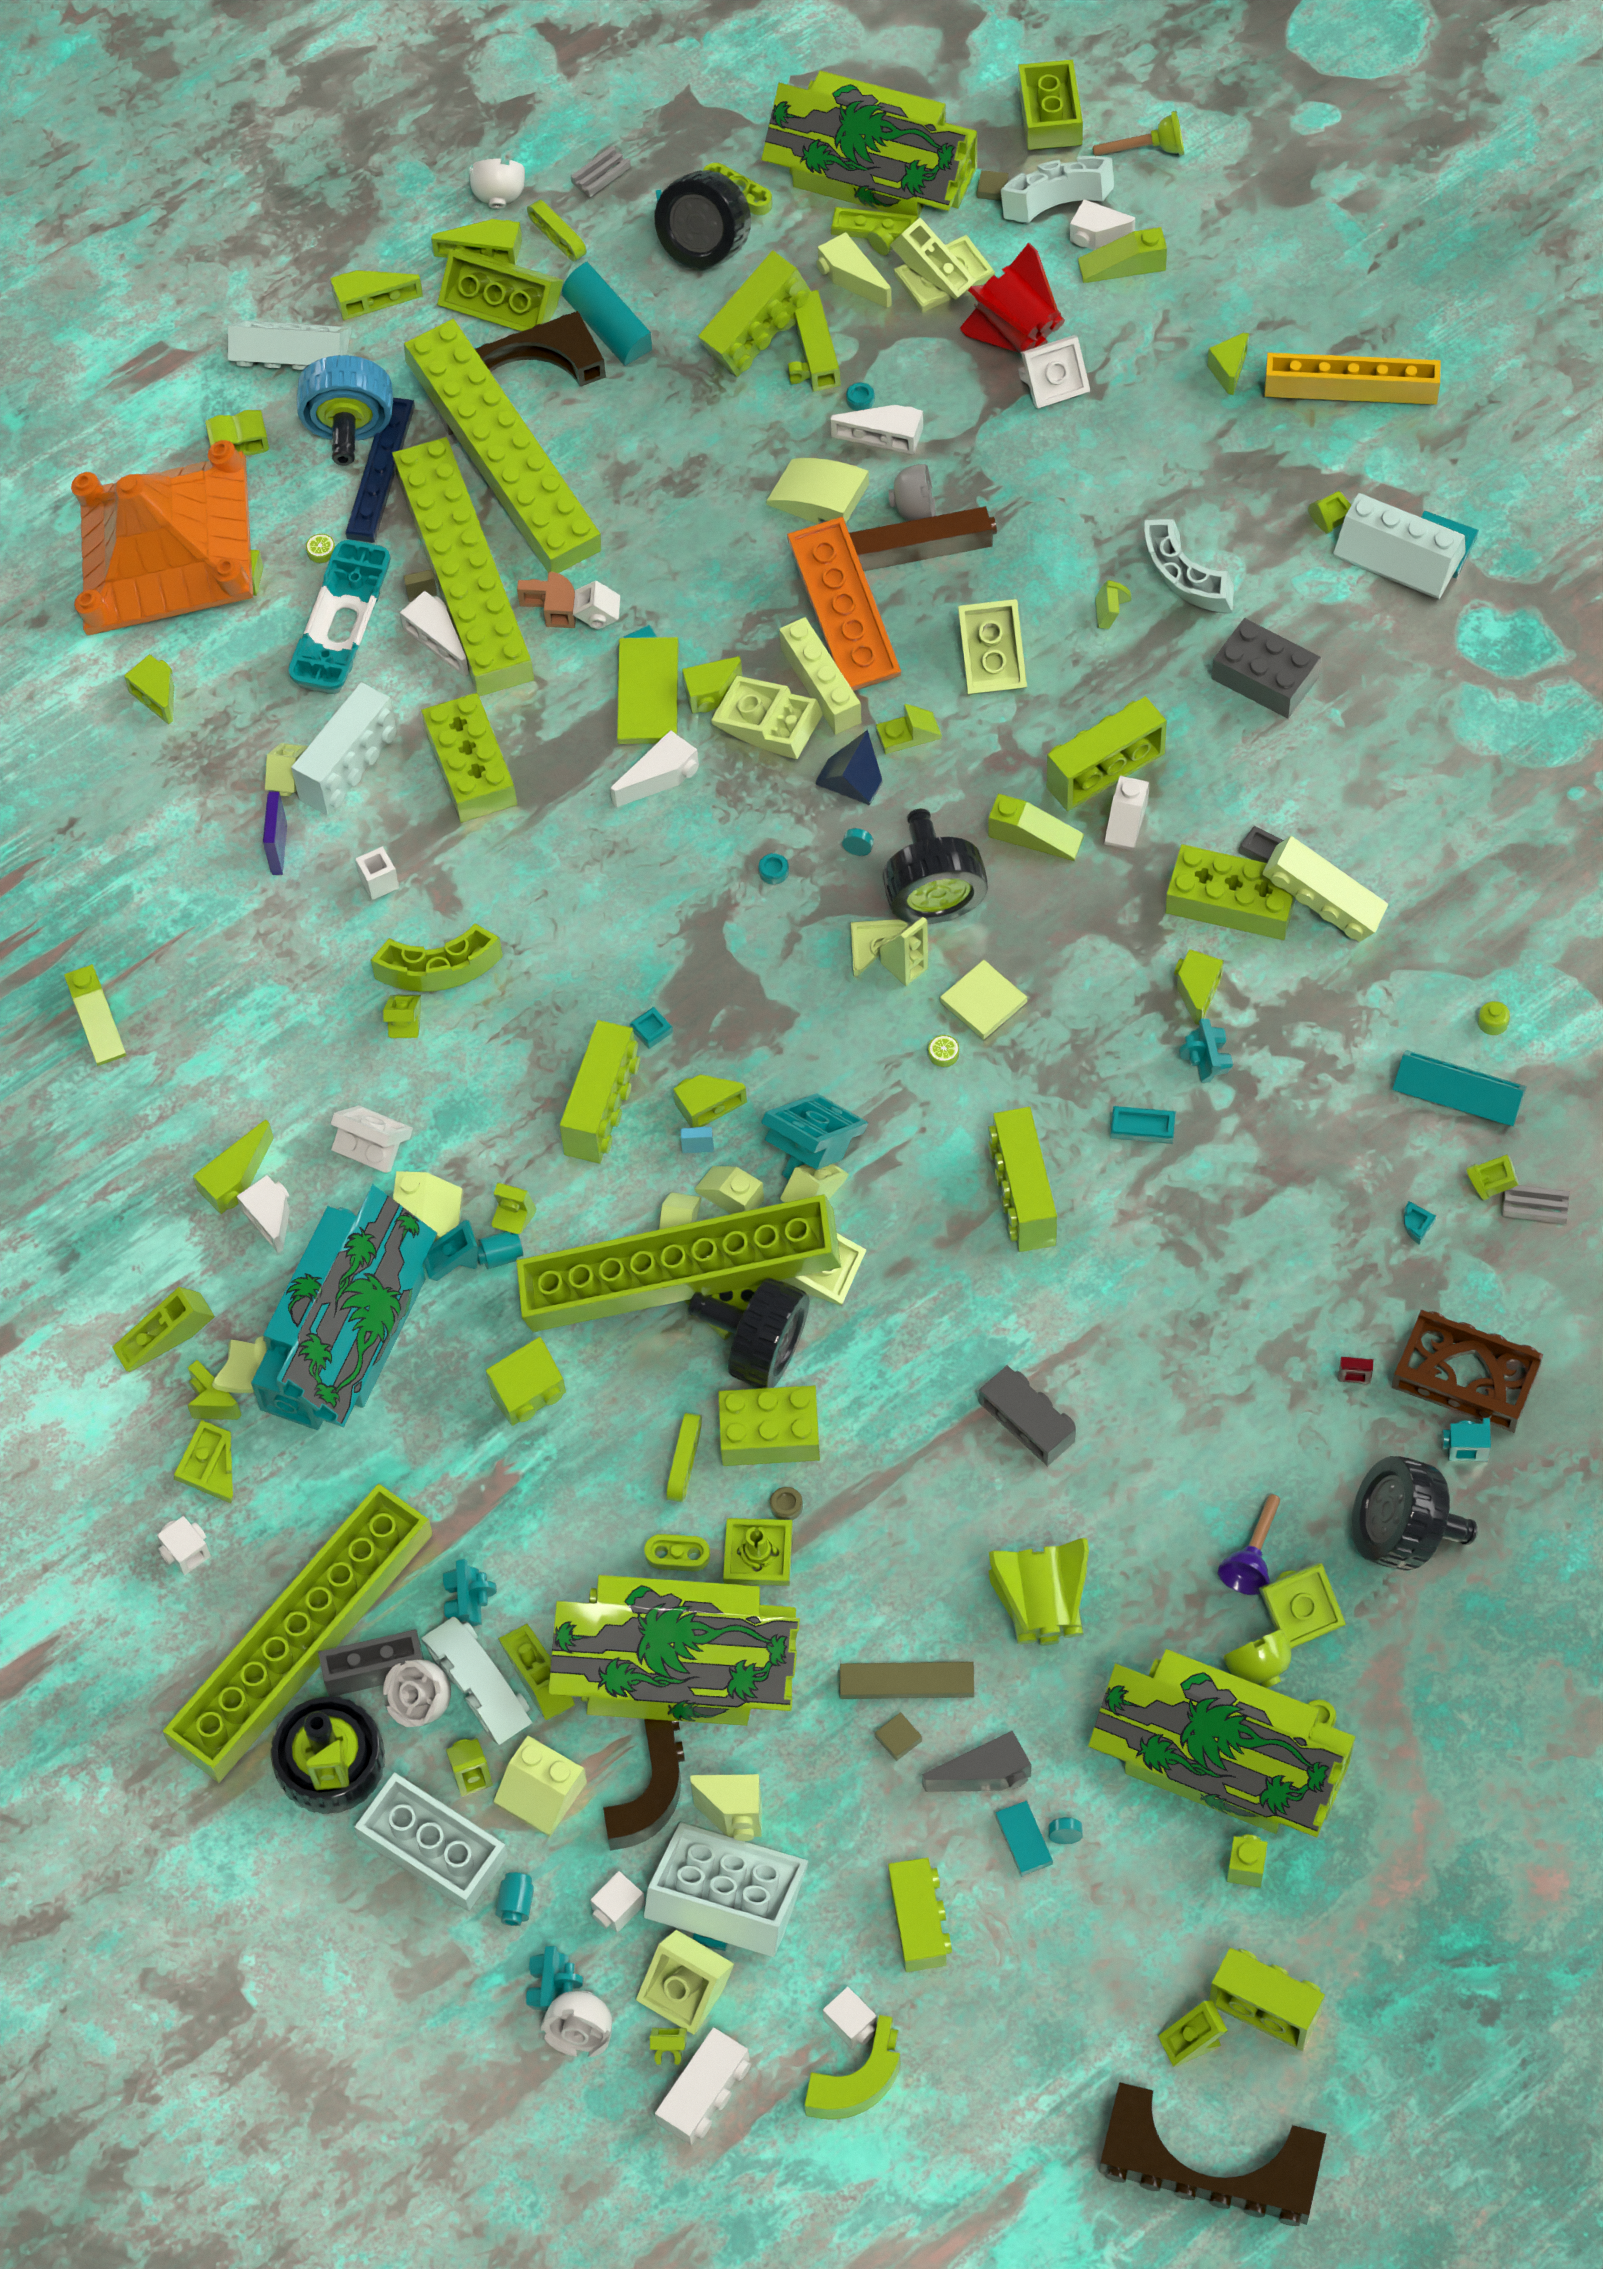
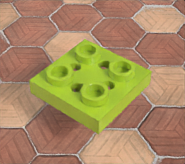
M727 1518L724 1584L790 1586L792 1520ZM773 1551V1554L776 1555L778 1551L779 1555L774 1557L771 1555V1552ZM760 1566L762 1567V1569L758 1572L753 1570V1568L759 1569Z

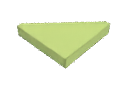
M900 919L851 922L854 976H859L880 955V947L888 937L895 936L905 929L907 922Z

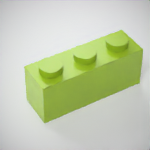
M929 1857L888 1864L889 1880L906 1973L947 1966L946 1954L952 1953L949 1933H942L940 1921H946L943 1900L937 1901L935 1889L940 1888L937 1868L930 1867Z

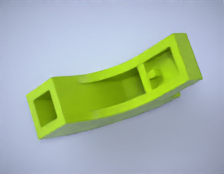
M879 2015L872 2053L865 2065L858 2071L846 2076H830L811 2072L805 2101L806 2116L828 2120L849 2118L872 2108L887 2094L896 2080L901 2064L900 2053L889 2051L896 2050L899 2030L893 2029V2017Z

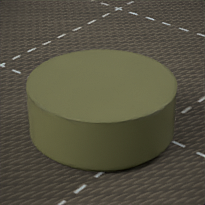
M782 1487L772 1494L770 1508L774 1517L779 1520H794L799 1517L803 1510V1500L801 1494L796 1489Z

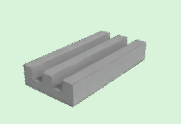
M611 146L571 176V181L586 195L592 197L631 168V163L629 159H623V155L620 152L616 153V149ZM615 164H618V165H616L614 168H612L610 171H608V172L606 173L607 170H609V169H610L611 167H613ZM597 178V180H596L595 182H593L591 185H589V186L587 187V185H588L589 183H591L592 181H594V180Z
M1523 1185L1506 1190L1504 1193L1502 1216L1566 1224L1570 1191ZM1510 1204L1529 1206V1208H1535V1209H1541V1208L1556 1209V1210H1561V1213H1559V1212H1551V1211H1543V1210H1535V1209H1527V1208H1519V1207H1511Z

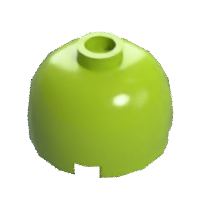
M1280 1629L1225 1654L1223 1658L1232 1675L1269 1688L1282 1682L1279 1675L1289 1668L1291 1648L1283 1629Z

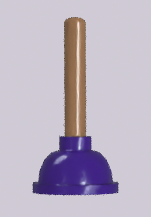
M1271 1494L1268 1496L1249 1546H1246L1241 1551L1234 1552L1220 1562L1217 1572L1220 1580L1236 1592L1246 1595L1261 1594L1259 1588L1269 1584L1268 1569L1265 1561L1262 1559L1261 1549L1280 1503V1498L1277 1495Z

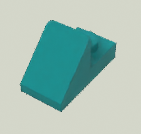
M464 1220L432 1244L424 1260L429 1279L438 1281L459 1265L472 1269L477 1268L478 1246L470 1222Z

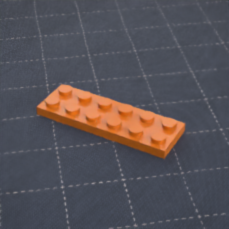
M839 517L788 533L789 545L831 657L851 689L855 691L901 676V669L844 518Z

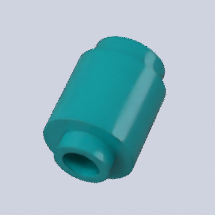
M505 1231L478 1240L477 1261L479 1265L485 1264L487 1270L515 1262L517 1257L523 1256V1248L518 1234Z
M518 1872L505 1874V1880H502L500 1883L495 1915L501 1918L503 1924L520 1926L521 1922L529 1920L534 1892L532 1877Z

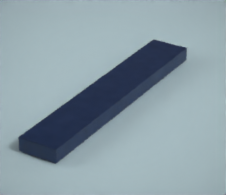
M393 397L390 422L382 432L376 433L345 533L346 538L349 540L375 543L395 476L392 452L403 449L415 408L414 400Z

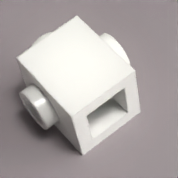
M596 580L575 590L573 615L597 630L619 620V594Z
M184 1516L177 1521H170L157 1534L161 1547L158 1548L160 1555L168 1565L174 1562L184 1576L211 1557L207 1544L204 1541L207 1538L205 1533L196 1522L191 1525Z

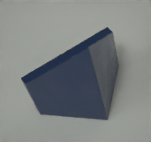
M868 730L827 760L816 780V785L867 805L872 803L883 780Z

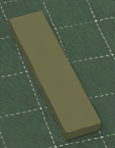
M974 1662L840 1664L841 1699L974 1697Z

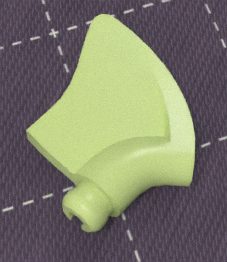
M263 1336L258 1337L255 1340V1344L230 1340L228 1343L227 1362L212 1383L213 1388L232 1393H254L251 1382L267 1351Z

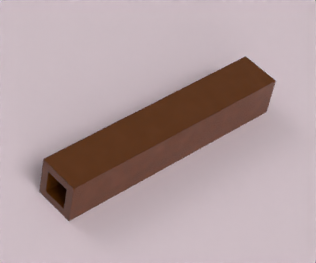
M984 506L850 532L849 534L863 571H870L993 547V534H997L995 518L989 517L987 508Z

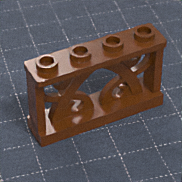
M1420 1310L1404 1353L1394 1373L1392 1388L1483 1421V1418H1490L1491 1425L1515 1433L1541 1367L1543 1354L1529 1345H1518L1507 1341L1499 1334H1487L1476 1330L1471 1324L1465 1322L1457 1323L1446 1319L1438 1312ZM1427 1333L1444 1339L1443 1342L1436 1343L1431 1338V1347L1435 1351L1434 1354L1427 1351L1422 1344L1421 1339ZM1415 1350L1426 1359L1417 1369L1408 1367ZM1475 1354L1484 1364L1490 1378L1474 1380L1466 1388L1457 1385L1456 1374L1446 1362L1459 1356ZM1511 1363L1524 1368L1525 1376L1517 1381H1505L1504 1377H1511L1517 1371V1369H1508L1506 1364ZM1437 1367L1447 1374V1380L1435 1377L1438 1374H1442ZM1479 1387H1493V1389L1485 1388L1488 1395L1476 1392V1389ZM1506 1389H1521L1515 1406L1506 1403Z

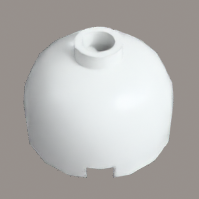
M486 159L475 162L473 169L470 167V185L474 195L482 202L489 204L491 208L501 209L506 207V204L516 200L523 191L525 168L516 161L509 160V165L501 164V159Z
M407 1660L403 1665L398 1663L386 1675L383 1686V1695H387L390 1705L386 1706L388 1713L397 1723L405 1727L425 1726L439 1719L449 1706L451 1698V1685L447 1675L438 1665L428 1660Z
M571 1991L558 1996L552 2001L544 2016L541 2031L544 2030L546 2032L544 2039L557 2051L577 2057L576 2050L589 2052L588 2057H595L604 2053L609 2045L612 2033V2017L606 2004L591 1992Z

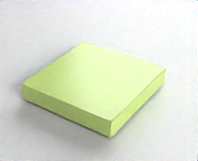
M982 960L940 997V1003L984 1040L1027 1003V996L989 963Z

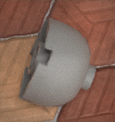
M917 464L903 469L894 480V489L889 490L891 507H897L900 516L907 521L936 516L935 500L932 498L931 492L933 488L927 464Z

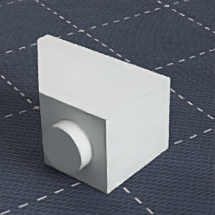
M1083 200L1070 223V242L1080 247L1096 250L1135 231V217Z
M1124 776L1119 777L1112 801L1104 845L1134 851L1148 804L1149 782Z
M266 1175L239 1194L237 1199L243 1214L275 1251L280 1253L284 1248L290 1213L287 1202L289 1194L279 1181L274 1183Z

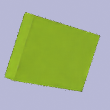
M678 637L619 638L618 744H657L670 730L675 734L678 733Z

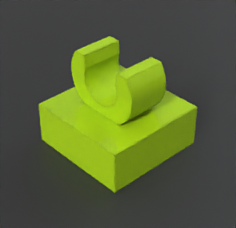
M652 2028L650 2050H656L654 2057L656 2064L661 2065L662 2053L670 2051L675 2056V2065H679L682 2058L681 2050H685L687 2044V2028Z

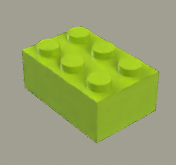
M1073 59L1018 64V90L1027 150L1082 145L1083 119Z
M816 1385L718 1391L723 1466L820 1461Z
M1230 1947L1211 1983L1209 2000H1213L1218 2010L1303 2052L1321 2016L1325 1994L1320 1992L1321 1989L1310 1981L1302 1980L1300 1982L1290 1977L1289 1973L1280 1966L1274 1964L1267 1966L1257 1961V1957L1253 1953L1245 1949H1238L1237 1951Z

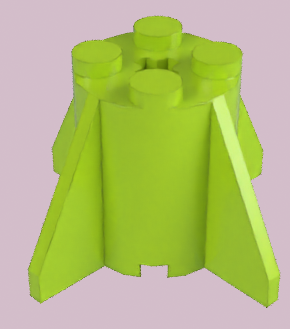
M1080 1538L1060 1546L1043 1547L1044 1551L1033 1552L1032 1549H1026L1019 1552L995 1550L989 1552L990 1565L992 1569L988 1570L990 1583L1014 1622L1017 1644H1030L1040 1640V1645H1053L1060 1642V1636L1073 1638L1083 1635L1079 1607L1087 1573L1089 1555L1087 1538Z

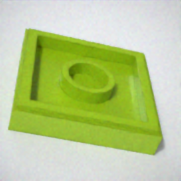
M1320 1562L1259 1588L1275 1630L1283 1629L1291 1649L1346 1625L1323 1564Z

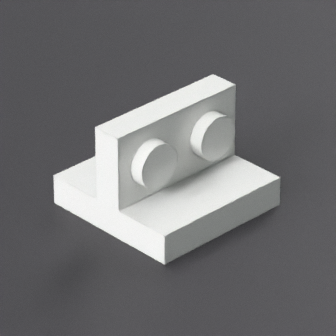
M1072 335L1021 352L1025 367L1018 369L1020 380L1029 385L1034 407L1037 409L1090 392L1077 336Z
M358 1105L334 1113L331 1125L338 1127L331 1150L388 1173L391 1172L400 1142L410 1139L413 1128Z

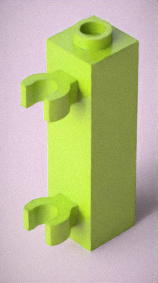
M818 290L811 291L812 293L809 295L807 302L798 308L790 317L788 324L778 331H786L792 326H796L805 362L794 361L788 363L791 384H799L805 379L810 378L813 392L841 386L839 365Z

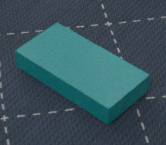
M1113 1106L1110 1139L1173 1144L1176 1111Z
M1027 1800L995 1812V1817L1021 1877L1053 1865V1859Z

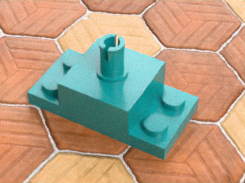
M817 1093L766 1111L761 1121L762 1124L769 1127L764 1140L791 1155L782 1172V1175L788 1180L794 1169L804 1164L819 1170L841 1161L851 1139L864 1134L869 1123Z

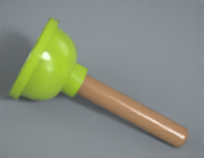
M1173 111L1171 115L1163 118L1158 124V129L1151 130L1150 134L1094 145L1092 149L1093 154L1100 156L1153 144L1154 147L1161 146L1168 153H1179V156L1184 155V145L1177 111Z

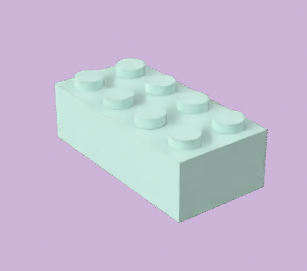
M362 682L357 686L291 767L300 801L327 816L334 808H338L342 804L345 794L352 786H356L359 783L362 773L369 765H373L376 762L380 751L386 744L391 743L396 736L397 728L390 697Z
M395 1772L355 1825L359 1840L467 1911H470L508 1857L504 1843Z

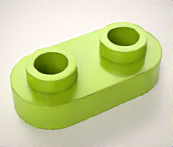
M657 1534L649 1538L644 1547L647 1563L651 1567L660 1570L696 1572L704 1569L709 1564L711 1558L708 1543L698 1536ZM659 1551L667 1552V1555L663 1558L656 1556ZM692 1553H697L700 1555V1557L696 1560H691L688 1558L689 1555Z

